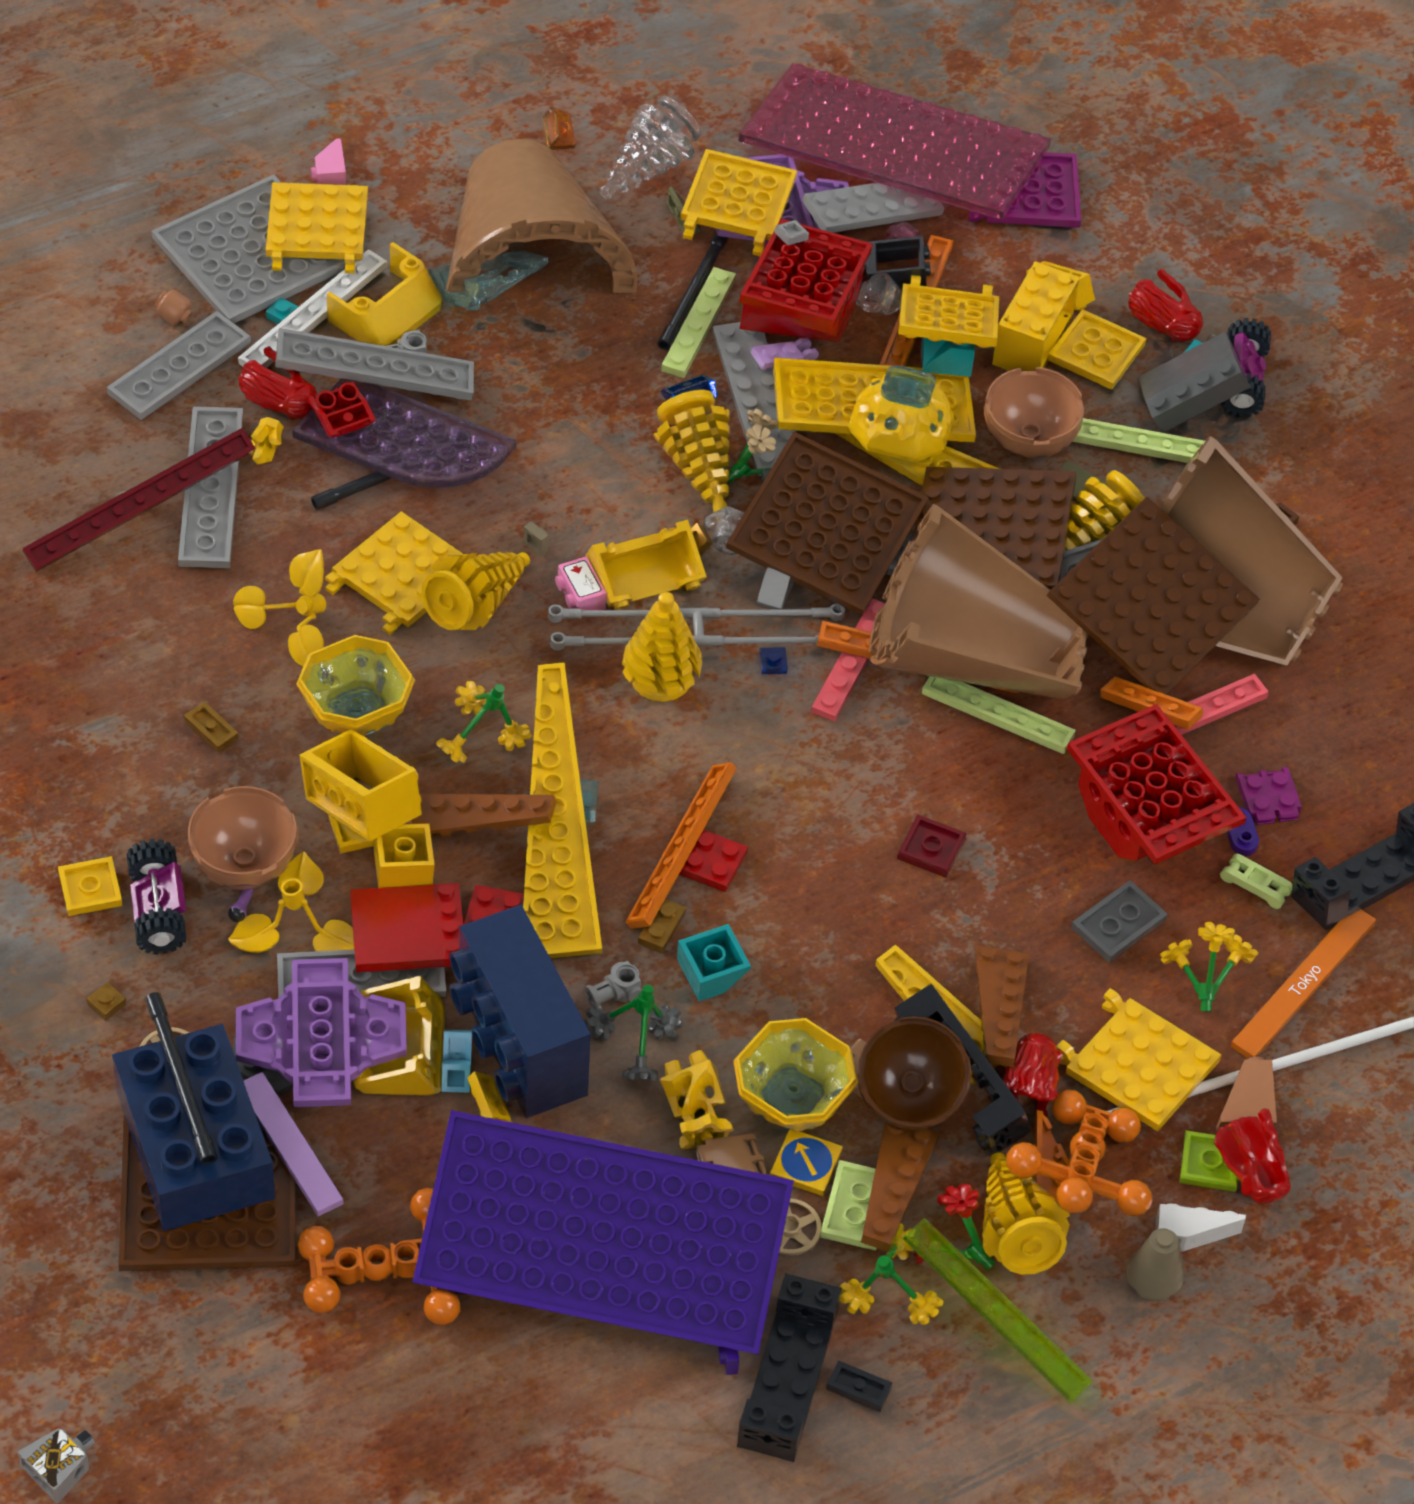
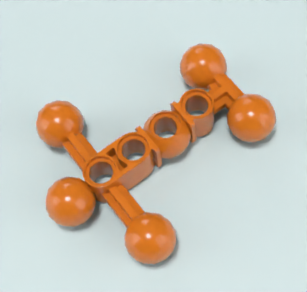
M1067 1089L1058 1093V1097L1052 1101V1113L1059 1122L1074 1125L1082 1120L1079 1131L1070 1141V1153L1072 1156L1069 1166L1042 1158L1038 1148L1031 1143L1020 1142L1015 1144L1006 1155V1164L1009 1171L1018 1178L1027 1179L1040 1174L1062 1182L1057 1188L1056 1197L1060 1207L1068 1213L1078 1214L1084 1212L1092 1203L1093 1193L1116 1200L1119 1209L1129 1216L1145 1214L1152 1204V1193L1149 1187L1141 1181L1129 1180L1120 1185L1094 1176L1098 1162L1105 1154L1104 1137L1106 1132L1112 1140L1118 1143L1133 1141L1141 1130V1123L1137 1114L1127 1108H1118L1110 1113L1089 1106L1083 1095L1075 1090Z
M433 1188L418 1190L410 1202L411 1212L414 1218L422 1223L423 1233ZM323 1226L306 1228L300 1234L297 1244L300 1254L309 1261L311 1280L307 1283L303 1292L305 1304L315 1313H327L336 1307L340 1300L341 1292L337 1283L329 1278L331 1276H336L340 1283L348 1285L358 1280L364 1282V1276L373 1281L387 1279L392 1273L393 1278H397V1276L403 1278L414 1277L422 1239L405 1240L396 1245L390 1243V1249L380 1244L368 1246L363 1251H361V1247H357V1249L345 1247L337 1251L335 1259L327 1260L334 1249L332 1234ZM402 1258H411V1260H409V1261H403V1260H401V1259H402ZM374 1261H381L382 1263H381V1264H373L372 1262H374ZM346 1264H351V1265H353L352 1267H349V1268L343 1267V1266L346 1265ZM431 1287V1293L426 1297L423 1309L428 1320L435 1325H447L458 1317L461 1304L454 1292Z

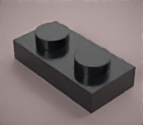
M838 1360L827 1382L826 1390L881 1412L893 1383Z

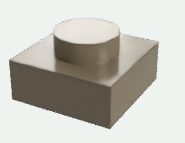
M532 521L524 526L523 543L542 557L549 551V535L543 528L538 527Z

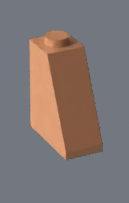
M1262 1057L1244 1059L1217 1123L1216 1132L1220 1127H1224L1240 1117H1258V1112L1264 1108L1269 1109L1272 1115L1273 1126L1275 1127L1277 1117L1272 1060H1264Z

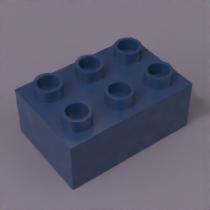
M520 904L459 926V950L451 952L449 955L451 967L458 982L450 984V994L457 1012L461 1016L472 1013L478 1024L472 1027V1036L480 1056L483 1059L491 1056L495 1057L500 1069L494 1071V1077L504 1102L508 1103L517 1100L527 1119L588 1096L591 1033L523 906Z
M223 1024L175 1037L207 1132L211 1136L218 1156L217 1161L210 1165L201 1164L194 1144V1137L161 1041L112 1054L116 1091L163 1231L275 1199L273 1163Z

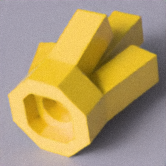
M270 417L260 419L258 427L251 435V442L256 449L250 455H253L252 459L257 465L272 462L277 446L282 444L281 434L284 426L276 419Z

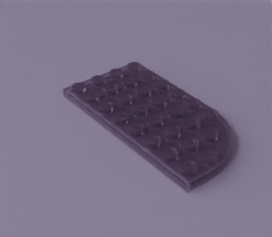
M342 378L329 391L340 388L344 383L354 382L359 392L366 398L376 421L359 430L329 438L312 408L292 430L293 438L413 486L435 488L459 486L481 479L496 470L516 448V440L376 384Z

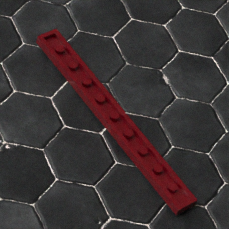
M241 428L23 547L22 551L35 572L250 455L255 452L256 448L244 429Z

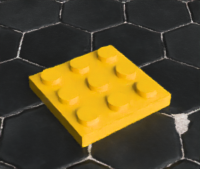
M1082 309L1050 351L1048 361L1113 390L1145 346L1147 338Z

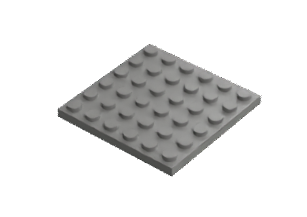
M274 174L151 231L154 241L210 305L232 323H236L270 307L281 297L287 299L341 273L345 269V260L283 257L282 271H272L271 257H266L272 182L281 183Z

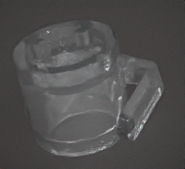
M885 272L873 275L868 281L863 282L856 304L865 311L889 315L901 307L902 289L889 274Z
M724 507L704 518V528L714 532L712 545L716 550L729 555L737 554L727 549L726 544L745 512L732 507Z

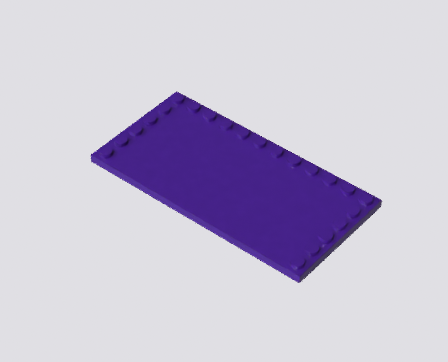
M451 1110L413 1283L759 1355L794 1180Z

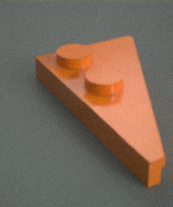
M1037 1110L1034 1115V1146L1038 1148L1042 1158L1069 1166L1070 1161L1061 1143L1057 1144L1051 1133L1052 1126L1048 1118L1044 1116L1043 1111ZM1036 1174L1034 1181L1057 1200V1188L1062 1182Z

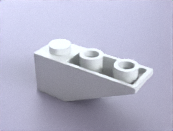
M1173 1203L1160 1204L1155 1230L1165 1228L1173 1231L1178 1237L1180 1251H1186L1240 1234L1246 1215L1237 1214L1233 1211H1212L1203 1207H1182Z

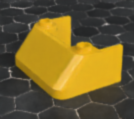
M392 242L390 244V272L403 281L377 302L367 297H356L349 303H346L333 293L328 292L326 294L327 321L358 342L383 346L397 344V340L401 339L404 333L415 331L442 308V296L423 262Z

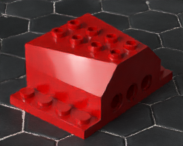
M781 218L778 225L790 221ZM800 224L809 232L808 240L787 245L774 230L740 293L739 302L743 303L739 329L839 342L852 317L862 284L865 264L871 254L873 244Z
M1158 704L1068 743L1067 750L1081 767L1078 785L1089 819L1120 858L1137 861L1149 856L1156 865L1245 824L1246 816Z

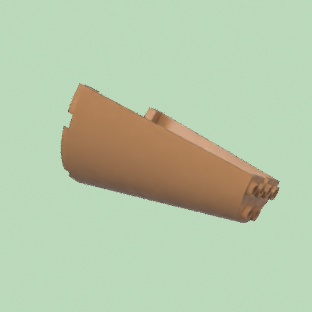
M507 139L489 147L474 160L467 177L447 280V292H471L475 279L481 271L480 266L484 261L492 260L508 250L509 244L513 242L565 239L593 245L594 250L608 261L612 271L611 288L613 293H636L638 284L637 271L630 251L558 156L549 147L535 140Z
M1210 436L1190 459L1177 478V482L1172 487L1170 493H1167L1159 507L1261 599L1216 646L1283 665H1288L1290 661L1294 663L1302 651L1299 646L1304 639L1308 641L1315 631V627L1312 625L1317 617L1323 618L1329 608L1327 602L1331 595L1336 597L1341 590L1343 583L1340 581L1343 577L1224 447Z
M933 504L918 526V537L915 541H909L886 587L882 599L887 602L882 609L878 610L871 632L869 653L875 656H872L870 661L881 668L1061 700L1071 695L1076 696L1082 686L1080 677L1085 667L1082 663L1087 651L1085 642L1089 635L1047 597L1050 589L942 508Z

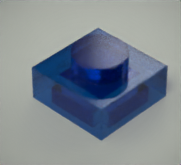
M785 647L759 649L761 675L787 674L788 666Z

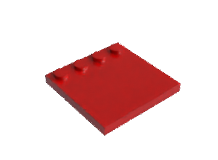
M459 883L350 890L356 973L451 967L449 955L451 952L459 950V926L463 925Z

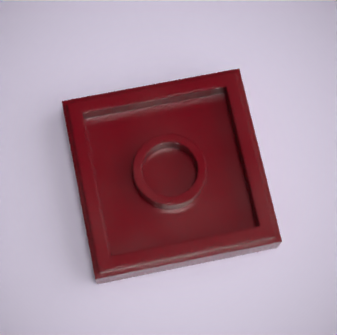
M917 814L897 853V859L947 878L966 840L967 833Z

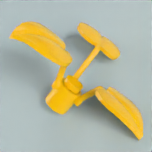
M318 549L299 554L290 563V580L294 586L300 588L299 593L304 595L297 602L264 605L265 593L257 586L241 588L233 599L234 611L238 620L249 629H257L264 624L266 620L265 609L296 607L300 614L308 616L297 625L298 632L292 633L288 638L290 655L302 667H304L309 653L324 648L323 637L319 629L313 625H306L312 619H316V614H321L326 609V600L323 595L319 594L324 574L322 550Z
M304 851L297 855L279 876L278 887L283 899L278 901L279 907L274 922L272 923L271 919L266 915L251 914L236 925L232 935L228 938L233 946L242 951L251 953L267 951L279 941V933L274 928L279 925L283 908L286 906L290 910H298L303 907L315 930L319 933L313 938L315 951L354 950L353 928L348 923L341 920H329L322 929L311 912L305 896L316 893L322 887L324 876L321 869Z

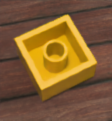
M403 824L374 839L373 848L378 888L433 885L435 863L429 824Z

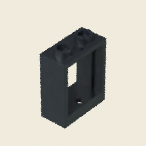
M923 236L868 242L873 244L871 254L866 262L869 292L903 289V284H910L911 275L921 276L920 286H927V276H931L930 261L926 262V260H930L929 245L924 246ZM919 258V267L878 271L879 262Z

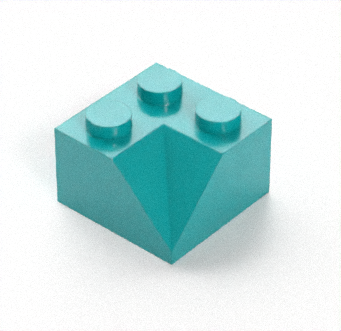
M922 337L920 349L922 372L971 377L975 354L974 344L966 343L959 345L952 341H931L928 338Z
M729 924L678 940L677 960L698 1001L725 993L751 969V965Z

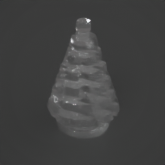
M661 96L657 101L656 107L647 104L639 106L636 114L637 117L633 118L630 125L631 130L628 129L624 137L626 145H620L618 149L619 156H616L613 161L615 169H609L606 176L608 183L599 191L604 199L610 200L616 191L620 193L628 191L629 186L627 184L636 188L642 184V179L651 180L656 177L655 173L659 175L666 173L669 168H675L681 165L680 162L688 161L694 157L695 152L690 145L691 142L698 141L701 138L702 131L694 117L680 103L668 96Z

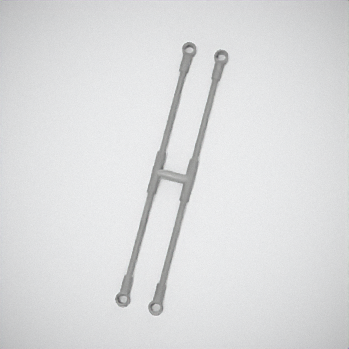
M835 603L830 607H812L811 609L720 610V608H680V611L684 618H692L694 635L692 636L698 646L758 643H815L817 645L819 635H815V637H723V635H704L703 618H720V616H811L812 618H830L838 622L844 618L845 608ZM554 604L548 609V619L553 623H558L562 619L646 616L650 610H582L581 608H563L560 605ZM555 632L551 635L550 647L554 650H562L565 646H584V644H628L631 638H584V636H565L561 632Z

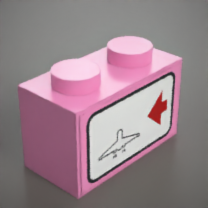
M587 556L558 565V576L555 577V582L558 590L564 592L568 608H581L582 610L606 609L607 593Z

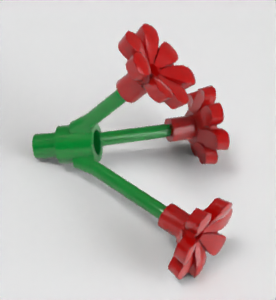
M970 1183L961 1184L957 1188L953 1185L945 1188L947 1194L939 1195L936 1201L940 1206H947L945 1210L949 1215L957 1213L961 1216L972 1239V1243L965 1251L941 1246V1243L932 1242L929 1237L930 1230L921 1226L918 1239L919 1246L914 1250L916 1264H922L924 1257L928 1253L939 1255L942 1252L964 1257L968 1260L973 1259L977 1264L981 1263L987 1270L995 1264V1261L985 1253L971 1218V1210H975L978 1207L979 1191H972Z

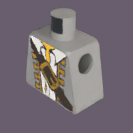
M56 1429L18 1451L20 1466L57 1504L89 1470L88 1456L85 1451L92 1447L95 1441L86 1430L81 1431L71 1439L63 1429Z

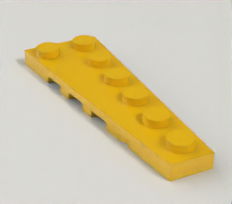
M894 945L876 959L875 966L904 1001L929 984H932L985 1056L981 1020L897 945ZM991 1064L993 1068L998 1066L997 1064ZM971 1076V1082H970V1083H971L972 1085H974V1084H975V1081L973 1080V1078H972V1076Z

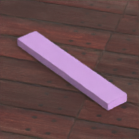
M263 1072L244 1080L258 1123L316 1215L319 1217L343 1205L342 1196Z

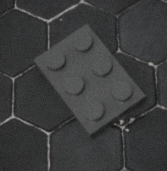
M1129 880L1074 920L1071 929L1110 963L1167 920L1168 914Z

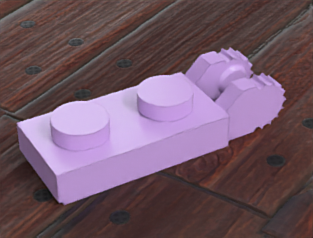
M799 338L795 342L753 346L750 352L762 370L773 369L774 358L816 360L819 357L817 349L810 348L812 342L808 338Z

